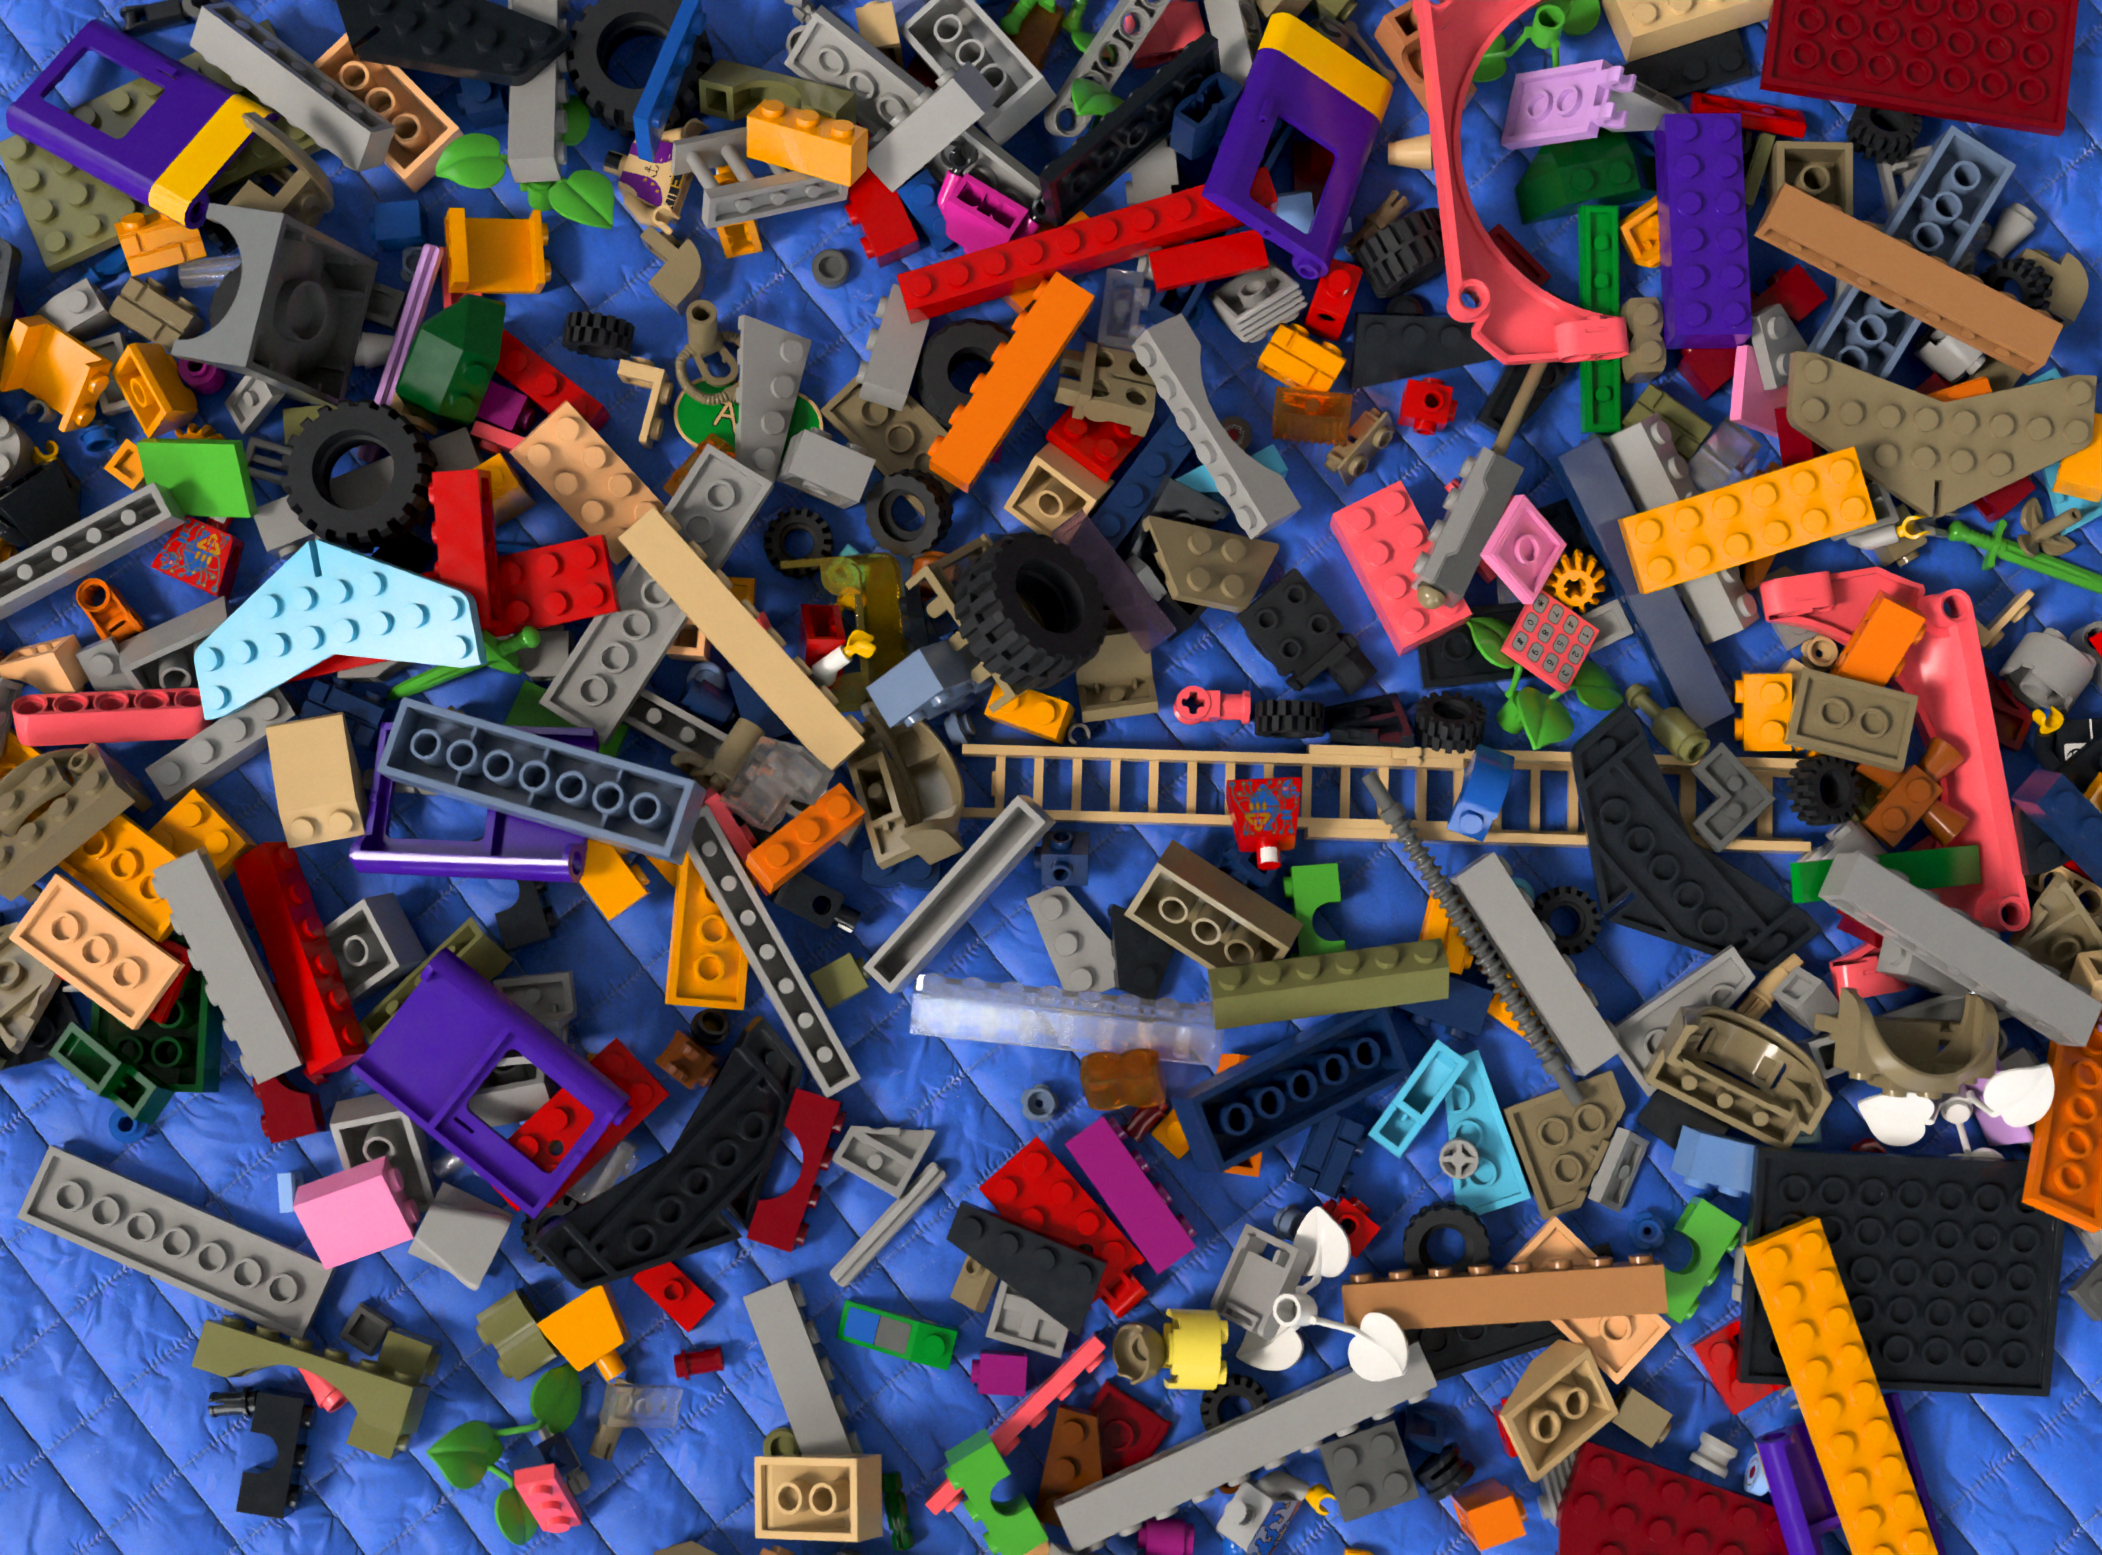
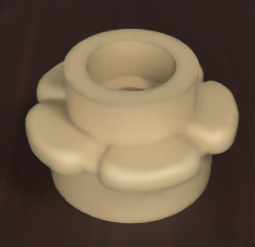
M1816 635L1813 639L1810 638L1801 645L1800 650L1803 653L1801 660L1809 669H1817V671L1821 672L1828 671L1833 667V662L1838 659L1836 644L1833 640L1823 635ZM1817 650L1822 652L1821 657L1816 656Z

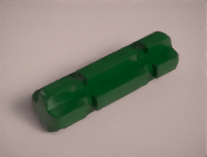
M899 1471L882 1474V1492H885L886 1495L883 1500L889 1530H893L891 1540L895 1551L907 1550L914 1546L912 1529L908 1528L911 1523L905 1493L901 1492L903 1483Z

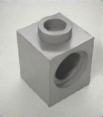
M1796 966L1771 993L1791 1020L1815 1035L1821 1031L1814 1029L1815 1014H1837L1839 1011V1002L1824 981L1799 966Z

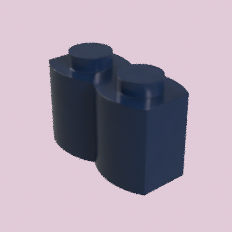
M1221 71L1204 79L1197 93L1184 98L1177 105L1174 111L1170 147L1189 160L1203 156L1211 148L1214 138L1223 136L1226 133L1240 97L1242 85Z
M870 848L863 851L861 879L877 888H894L903 884L913 890L930 891L941 881L943 860L929 865L917 854L886 869H882L877 865L873 850Z

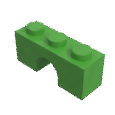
M1338 863L1291 866L1288 869L1289 876L1282 877L1284 899H1291L1292 914L1289 915L1302 922L1303 926L1295 939V953H1289V959L1346 951L1345 940H1324L1316 934L1312 925L1313 914L1319 906L1341 902Z
M1693 1196L1673 1230L1683 1235L1689 1241L1692 1249L1690 1262L1679 1271L1672 1272L1664 1267L1668 1313L1661 1314L1679 1324L1684 1319L1689 1320L1694 1315L1700 1303V1300L1697 1299L1704 1285L1709 1287L1715 1281L1720 1271V1267L1717 1264L1725 1252L1729 1254L1735 1248L1741 1236L1738 1230L1742 1223L1703 1198Z
M985 1428L944 1452L950 1465L944 1469V1472L955 1491L962 1487L969 1499L965 1500L963 1504L974 1523L980 1520L983 1521L988 1531L983 1533L982 1536L993 1555L999 1552L1002 1555H1024L1049 1539L1023 1493L1005 1502L995 1501L990 1498L996 1483L1011 1473Z

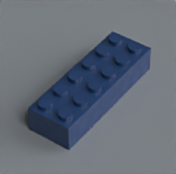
M1386 1007L1335 1014L1170 1097V1100L1198 1170L1222 1173L1412 1074L1388 1010Z

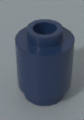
M692 678L678 701V704L685 708L684 711L716 729H720L722 725L726 728L729 727L738 712V708L734 706L735 697L705 679L699 681L696 678Z

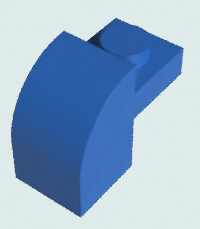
M1481 744L1477 745L1464 773L1462 790L1449 816L1446 829L1481 842L1484 841L1493 820L1497 819L1506 797L1513 773L1514 756Z

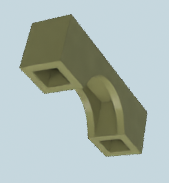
M719 59L699 78L700 113L736 121L747 117L753 109L766 99L778 100L783 102L784 105L801 110H813L819 115L832 119L848 120L856 125V92Z

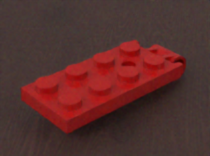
M618 1037L613 1039L589 1063L632 1097L628 1104L633 1109L618 1127L613 1123L546 1206L548 1209L671 1094ZM561 1088L507 1140L545 1171L552 1172L593 1122L594 1114L564 1088ZM553 1140L561 1141L564 1146L563 1152L560 1155H554L549 1150V1145ZM492 1186L516 1212L521 1210V1208Z
M1038 1136L978 1188L1003 1217L1077 1248L1084 1243L1090 1244L1094 1255L1108 1260L1092 1304L1100 1297L1118 1319H1121L1149 1294L1130 1272L1137 1263L1141 1265L1145 1261L1144 1257Z

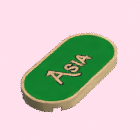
M703 377L691 383L703 393L715 395V393L718 394L724 391L725 388L738 383L739 380H735V382L726 387L709 385ZM683 389L678 395L674 406V422L683 439L691 447L701 452L709 443L728 456L735 458V426L739 421V405L729 401L719 405L715 404L714 406L712 404L709 406L707 404L703 405L692 399ZM799 392L780 464L791 437L804 429L810 431L811 427L824 430V422L818 407L810 398Z

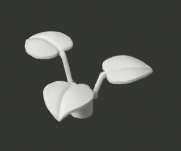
M2045 1063L2034 1067L2008 1069L1994 1075L1985 1084L1983 1091L1985 1103L1975 1096L1973 1090L1968 1091L1965 1084H1960L1959 1093H1942L1941 1099L1922 1098L1916 1096L1917 1092L1907 1091V1098L1889 1097L1880 1093L1858 1101L1857 1104L1873 1135L1884 1144L1906 1146L1919 1141L1925 1134V1125H1933L1940 1111L1945 1120L1956 1124L1964 1154L1956 1153L1948 1156L2005 1159L2002 1154L1991 1148H1979L1971 1152L1964 1122L1972 1115V1103L1991 1117L2002 1115L2004 1121L2012 1127L2027 1126L2040 1120L2048 1111L2054 1096V1078L2050 1065Z
M1315 1206L1303 1219L1293 1241V1246L1311 1254L1302 1276H1313V1278L1303 1286H1297L1295 1294H1282L1276 1299L1273 1306V1314L1280 1326L1275 1337L1272 1340H1266L1258 1334L1247 1330L1236 1357L1244 1363L1262 1370L1281 1371L1289 1369L1300 1360L1304 1352L1303 1339L1296 1331L1300 1326H1308L1310 1324L1321 1325L1356 1335L1349 1344L1348 1357L1351 1367L1360 1377L1370 1381H1385L1403 1376L1408 1369L1409 1347L1402 1328L1393 1318L1383 1313H1369L1363 1318L1359 1329L1352 1325L1317 1316V1304L1311 1296L1307 1295V1292L1320 1283L1321 1275L1333 1278L1344 1271L1350 1259L1351 1246L1345 1230L1325 1209Z

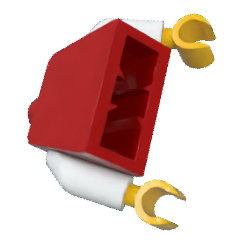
M844 587L835 604L800 605L798 656L812 670L813 674L808 678L818 689L822 685H825L828 689L840 688L843 667L852 661V655L856 653L864 658H869L876 650V646L871 643L874 640V636L862 630H854L850 634L846 646V636L842 622L843 615L841 612L847 608L857 613L865 603L864 594L854 587Z

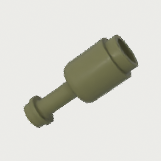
M1635 683L1630 686L1625 692L1624 700L1631 709L1640 708L1653 720L1651 725L1652 736L1678 760L1691 764L1699 761L1707 753L1710 747V740L1707 738L1706 731L1678 707L1663 709L1650 697L1651 690L1641 683Z

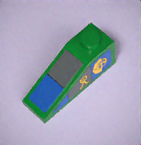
M846 1299L836 1338L904 1360L948 1370L959 1327Z

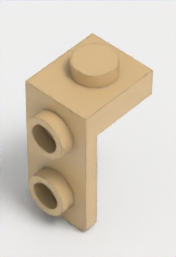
M633 357L632 362L621 359L617 371L621 381L652 390L639 436V442L643 448L651 450L654 440L659 441L663 432L664 419L660 418L663 404L668 405L670 403L673 383L669 382L670 378L665 369L654 367L655 363L640 357Z
M2027 589L2018 593L1986 627L1975 619L1981 648L1985 647L1989 650L1995 646L2005 635L2001 629L2009 621L2015 623L2030 609L2027 602L2034 596L2035 593ZM1951 610L1946 612L1948 616H1950Z

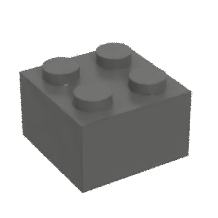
M1390 1416L1358 1424L1359 1428L1356 1431L1345 1436L1338 1437L1334 1433L1323 1438V1445L1318 1448L1332 1493L1336 1498L1335 1502L1339 1514L1345 1523L1420 1497L1395 1421Z

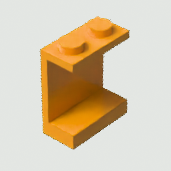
M465 208L448 209L444 218L449 293L540 294L546 282H550L551 264L549 259H544L543 246L548 245L547 223H542L541 210H533L529 219L465 218Z
M40 314L18 318L15 320L7 341L0 380V391L6 392L22 388L37 399L47 402L51 408L63 415L58 427L59 430L65 433L88 426L95 417V406L100 394L109 383L108 374L113 362Z

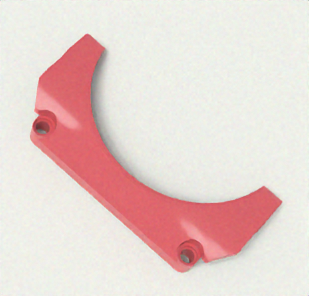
M1412 0V8L1418 21L1449 291L1446 306L1448 314L1458 322H1474L1471 328L1472 338L1504 365L1617 359L1629 355L1630 349L1625 317L1604 315L1579 308L1551 295L1526 278L1506 259L1488 235L1472 204L1465 182L1461 160L1460 134L1466 94L1473 75L1490 45L1510 24L1526 12L1549 0H1438L1440 4H1435L1430 0ZM1461 294L1470 295L1475 302V308L1465 306L1462 302Z
M1880 567L1830 574V571H1822L1762 582L1759 588L1766 622L1803 628L1828 637L1846 646L1879 589L1922 611L1926 618L1924 622L1927 625L1926 631L1918 644L1910 645L1903 656L1906 658V663L1901 673L1895 679L1891 677L1888 683L1894 690L1919 696L1914 723L1925 750L1932 737H1937L1953 746L1964 759L1961 765L1937 782L1944 789L1937 799L1968 816L1969 820L1960 833L1944 846H1941L1931 833L1930 837L1935 840L1930 849L1978 845L1981 874L1980 884L1926 890L1937 894L1940 897L1939 902L1948 908L1951 907L1964 911L1970 917L1983 922L1982 927L1992 929L1997 933L2024 929L2031 918L2024 875L2022 874L2017 837L1973 604L1968 594L1960 589H1951L1939 594L1924 596L1925 587L1923 584L1908 580ZM1944 601L1950 606V616L1944 611ZM2003 907H2005L2008 912V919L2006 923L2003 921L2001 916V911ZM1866 942L1829 962L1834 995L1838 1001L1840 1000L1841 987L1855 988L1862 998L1904 991L1907 990V987L1913 985L1877 972L1881 948L1879 949Z

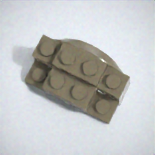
M874 701L861 705L863 716L867 720L861 723L862 727L866 730L861 735L865 740V744L846 761L859 805L865 811L863 819L877 865L882 869H886L917 854L929 865H932L965 850L958 830L964 806V787L958 767L946 745L924 720L907 728L905 723L889 728ZM886 748L888 749L892 759L888 756Z
M1841 987L1838 1014H1815L1814 1029L1830 1033L1829 1039L1836 1041L1833 1067L1849 1071V1078L1867 1080L1866 1084L1882 1088V1095L1907 1098V1091L1917 1092L1916 1096L1941 1099L1942 1093H1959L1960 1084L1976 1085L1977 1078L1990 1079L1995 1075L1999 1037L1998 1016L1991 1002L1977 994H1966L1961 1022L1948 1019L1872 1016L1868 1005L1857 993V989L1850 987ZM1939 1046H1946L1938 1053Z

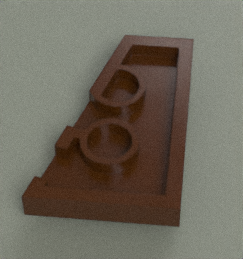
M1062 1403L1059 1404L1035 1507V1514L1040 1522L1063 1528L1056 1512L1054 1501L1104 1478L1097 1412Z

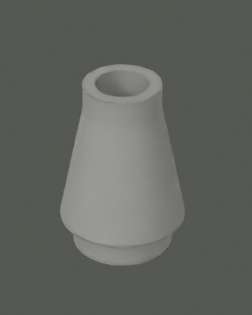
M2015 202L2011 203L2008 208H2003L1988 242L1983 247V251L1991 258L2002 261L2013 248L2035 230L2034 223L2037 221V216L2025 206Z

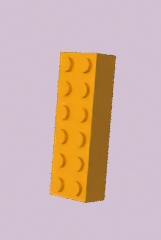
M1854 446L1617 519L1638 590L1641 594L1654 592L1877 523Z

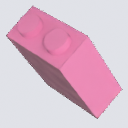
M386 1155L297 1188L293 1209L325 1270L414 1239L416 1225L420 1221V1213L413 1199L408 1200L403 1190L404 1181L399 1169L391 1167Z

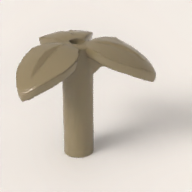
M2032 497L2024 505L2020 517L2021 526L2029 534H2019L2017 538L2022 551L2029 558H2035L2039 553V546L2045 554L2050 556L2063 555L2073 550L2076 544L2065 536L2061 537L2059 532L2081 520L2079 510L2070 508L2042 524L2043 513L2037 498Z

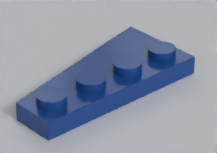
M682 0L633 114L638 159L651 163L654 161L684 71L691 61L694 42L697 35L701 36L705 28L707 16L706 13L702 12L701 0Z

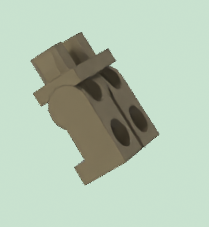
M1086 342L1083 352L1065 348L1059 359L1057 373L1076 377V380L1059 376L1054 402L1073 406L1072 418L1083 420L1085 416L1095 422L1110 421L1130 426V434L1145 437L1154 415L1157 390L1146 369L1138 362L1136 353L1109 347L1097 348L1098 344Z

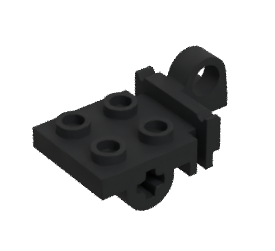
M1297 568L1290 570L1252 602L1246 610L1235 617L1246 630L1245 634L1249 641L1265 659L1271 661L1277 669L1276 672L1280 676L1292 674L1285 683L1291 686L1294 691H1301L1326 669L1343 692L1350 696L1365 685L1367 680L1377 672L1360 650L1359 642L1351 633L1336 635L1344 627Z

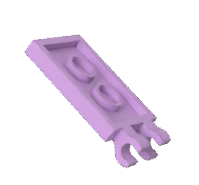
M1604 59L1516 74L1500 145L1509 150L1597 138L1599 127L1625 128L1629 112L1615 111L1617 104L1609 102L1611 91L1632 92L1637 76L1635 74L1623 75L1624 67L1613 66Z

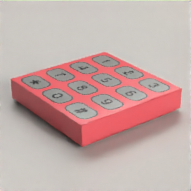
M1541 589L1533 604L1524 605L1500 651L1563 694L1569 690L1600 630Z

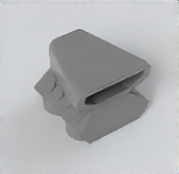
M443 1182L407 1253L450 1272L467 1288L476 1291L514 1215L499 1208L497 1205H492L466 1193L460 1188Z

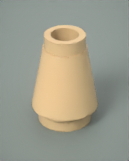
M1431 134L1388 142V165L1432 171L1434 160Z

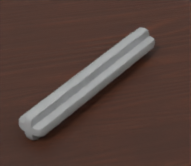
M930 1163L902 1193L900 1199H897L830 1271L832 1279L841 1287H848L946 1181L947 1173L938 1164Z

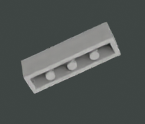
M969 60L958 70L951 65L935 81L939 87L934 91L929 86L926 87L912 101L915 106L913 110L909 111L904 107L889 121L892 126L889 131L881 127L868 140V145L871 148L867 151V166L892 193L983 116L1000 97V94Z
M278 686L246 704V708L228 717H223L145 768V771L163 799L177 804L192 789L204 790L268 747L266 726L299 720L298 715L301 709L289 690Z

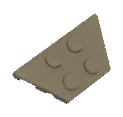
M1149 515L1142 520L1144 531L1151 532L1158 549L1154 556L1159 568L1165 574V583L1173 600L1235 613L1243 612L1251 603L1279 550V544L1259 539L1250 540L1249 537Z
M2060 873L2054 876L2031 908V918L2028 925L2022 930L2015 931L2008 940L2011 945L2028 951L2031 954L2030 959L2036 963L2045 964L2057 969L2061 973L2060 978L2067 982L2078 953L2102 950L2101 931L2067 880Z
M19 922L0 927V1037L8 1049L15 1054H19L23 1050L62 981L61 978L56 977L54 971L9 939L19 925Z

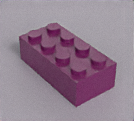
M1101 1115L1064 1143L1158 1275L1196 1247L1191 1238L1197 1235V1233L1182 1213L1176 1217L1173 1215L1168 1206L1174 1201L1162 1184L1157 1181L1152 1185L1145 1173L1151 1169L1136 1149L1129 1153L1123 1145L1122 1141L1127 1138V1135L1115 1118L1112 1117L1106 1121L1103 1115Z

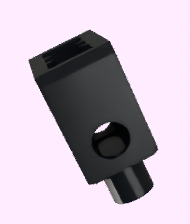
M801 872L795 874L781 885L779 889L774 891L770 902L826 930H829L831 924H834L851 933L861 915V912L843 903L846 895ZM818 896L827 901V907L823 912L813 909L812 906L814 899Z

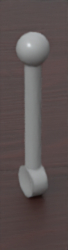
M1347 21L1343 25L1348 30L1347 37L1352 38L1382 76L1393 84L1396 81L1395 72L1388 70L1357 33V24L1353 21Z

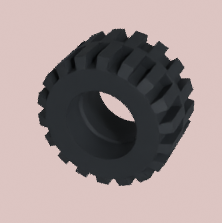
M1426 208L1407 214L1379 230L1360 247L1355 258L1359 266L1363 268V273L1377 298H1390L1408 292L1430 280L1446 268L1439 209Z

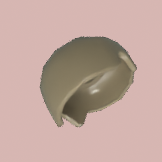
M1135 1321L1129 1322L1118 1329L1112 1340V1358L1118 1368V1376L1131 1380V1385H1136L1160 1373L1165 1363L1166 1346L1162 1336L1151 1326Z

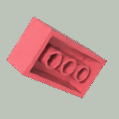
M1401 480L1332 514L1329 525L1399 657L1416 649L1419 645L1427 643L1465 624L1470 619L1472 612L1464 597L1452 609L1445 605L1437 609H1427L1418 602L1417 590L1411 588L1417 575L1411 572L1412 567L1422 551L1428 552L1432 542L1427 540L1429 531Z

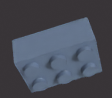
M949 639L919 648L866 688L889 728L903 723L909 728L925 718L931 720L946 710L950 713L966 704L968 701L965 696L972 691L974 694H977L994 683L992 676L981 683H976L972 679L971 670L979 665L982 660L978 656L976 658L973 657L968 650L970 644L955 651L950 647Z

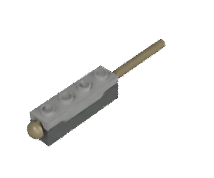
M1549 362L1530 365L1492 449L1483 447L1475 457L1468 455L1458 472V476L1463 479L1458 489L1453 487L1443 503L1442 507L1447 509L1443 521L1437 519L1427 537V540L1432 542L1427 553L1424 551L1420 553L1411 572L1417 574L1411 588L1417 590L1418 602L1424 608L1437 609L1445 605L1452 609L1463 598L1482 559L1480 554L1498 525L1524 470L1522 466L1505 458V455Z

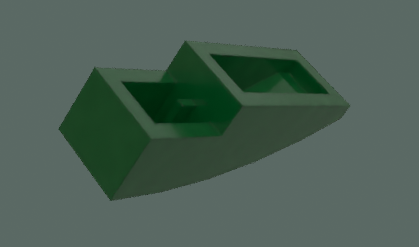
M73 1021L70 1022L49 1053L51 1057L94 1093L108 1098L136 1121L153 1125L175 1093L173 1089L136 1061Z

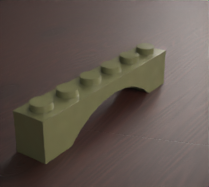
M223 1314L222 1320H205L192 1367L225 1378L247 1376L260 1369L276 1365H287L305 1369L324 1378L339 1389L354 1406L364 1424L397 1435L417 1433L431 1387L417 1382L418 1375L403 1370H395V1373L392 1374L382 1370L384 1364L369 1359H360L358 1363L349 1360V1353L340 1349L326 1347L325 1351L313 1348L315 1342L306 1338L291 1336V1339L287 1340L279 1337L280 1330L257 1325L256 1329L245 1326L246 1319L238 1316Z

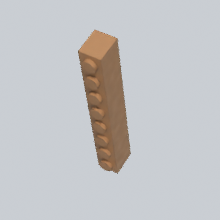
M1784 183L1774 194L1754 234L1759 239L2028 376L2046 364L2064 326L2053 320V317L2048 312L2032 309L2018 302L2014 295L1992 289L1985 285L1979 277L1972 274H1963L1949 267V264L1944 259L1928 256L1914 249V246L1904 239L1892 238L1881 232L1875 224L1868 221H1859L1845 214V211L1840 206L1833 203H1824L1810 196L1806 189L1797 185Z
M1653 1254L1629 1255V1262L1613 1263V1257L1598 1256L1588 1258L1589 1264L1573 1265L1572 1259H1554L1548 1261L1549 1267L1532 1268V1262L1522 1261L1508 1263V1270H1492L1491 1264H1476L1468 1266V1272L1453 1273L1452 1267L1429 1268V1275H1413L1411 1269L1389 1271V1277L1373 1278V1272L1350 1273L1349 1280H1342L1341 1284L1344 1323L1360 1329L1363 1318L1367 1314L1374 1312L1390 1316L1400 1325L1402 1330L1668 1313L1664 1264L1661 1260H1654Z

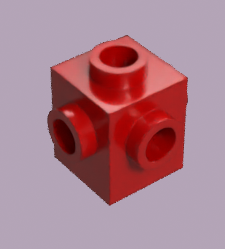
M1423 378L1422 381L1408 379L1403 388L1397 424L1413 427V432L1421 435L1431 436L1435 435L1436 432L1442 433L1447 422L1453 423L1456 414L1457 400L1451 399L1453 387L1444 386L1445 382L1436 378Z
M1341 1195L1336 1201L1329 1198L1322 1206L1339 1225L1344 1219L1349 1218L1350 1224L1345 1229V1232L1350 1241L1351 1255L1354 1258L1360 1255L1381 1229L1367 1217L1371 1210L1355 1196H1352L1349 1201Z

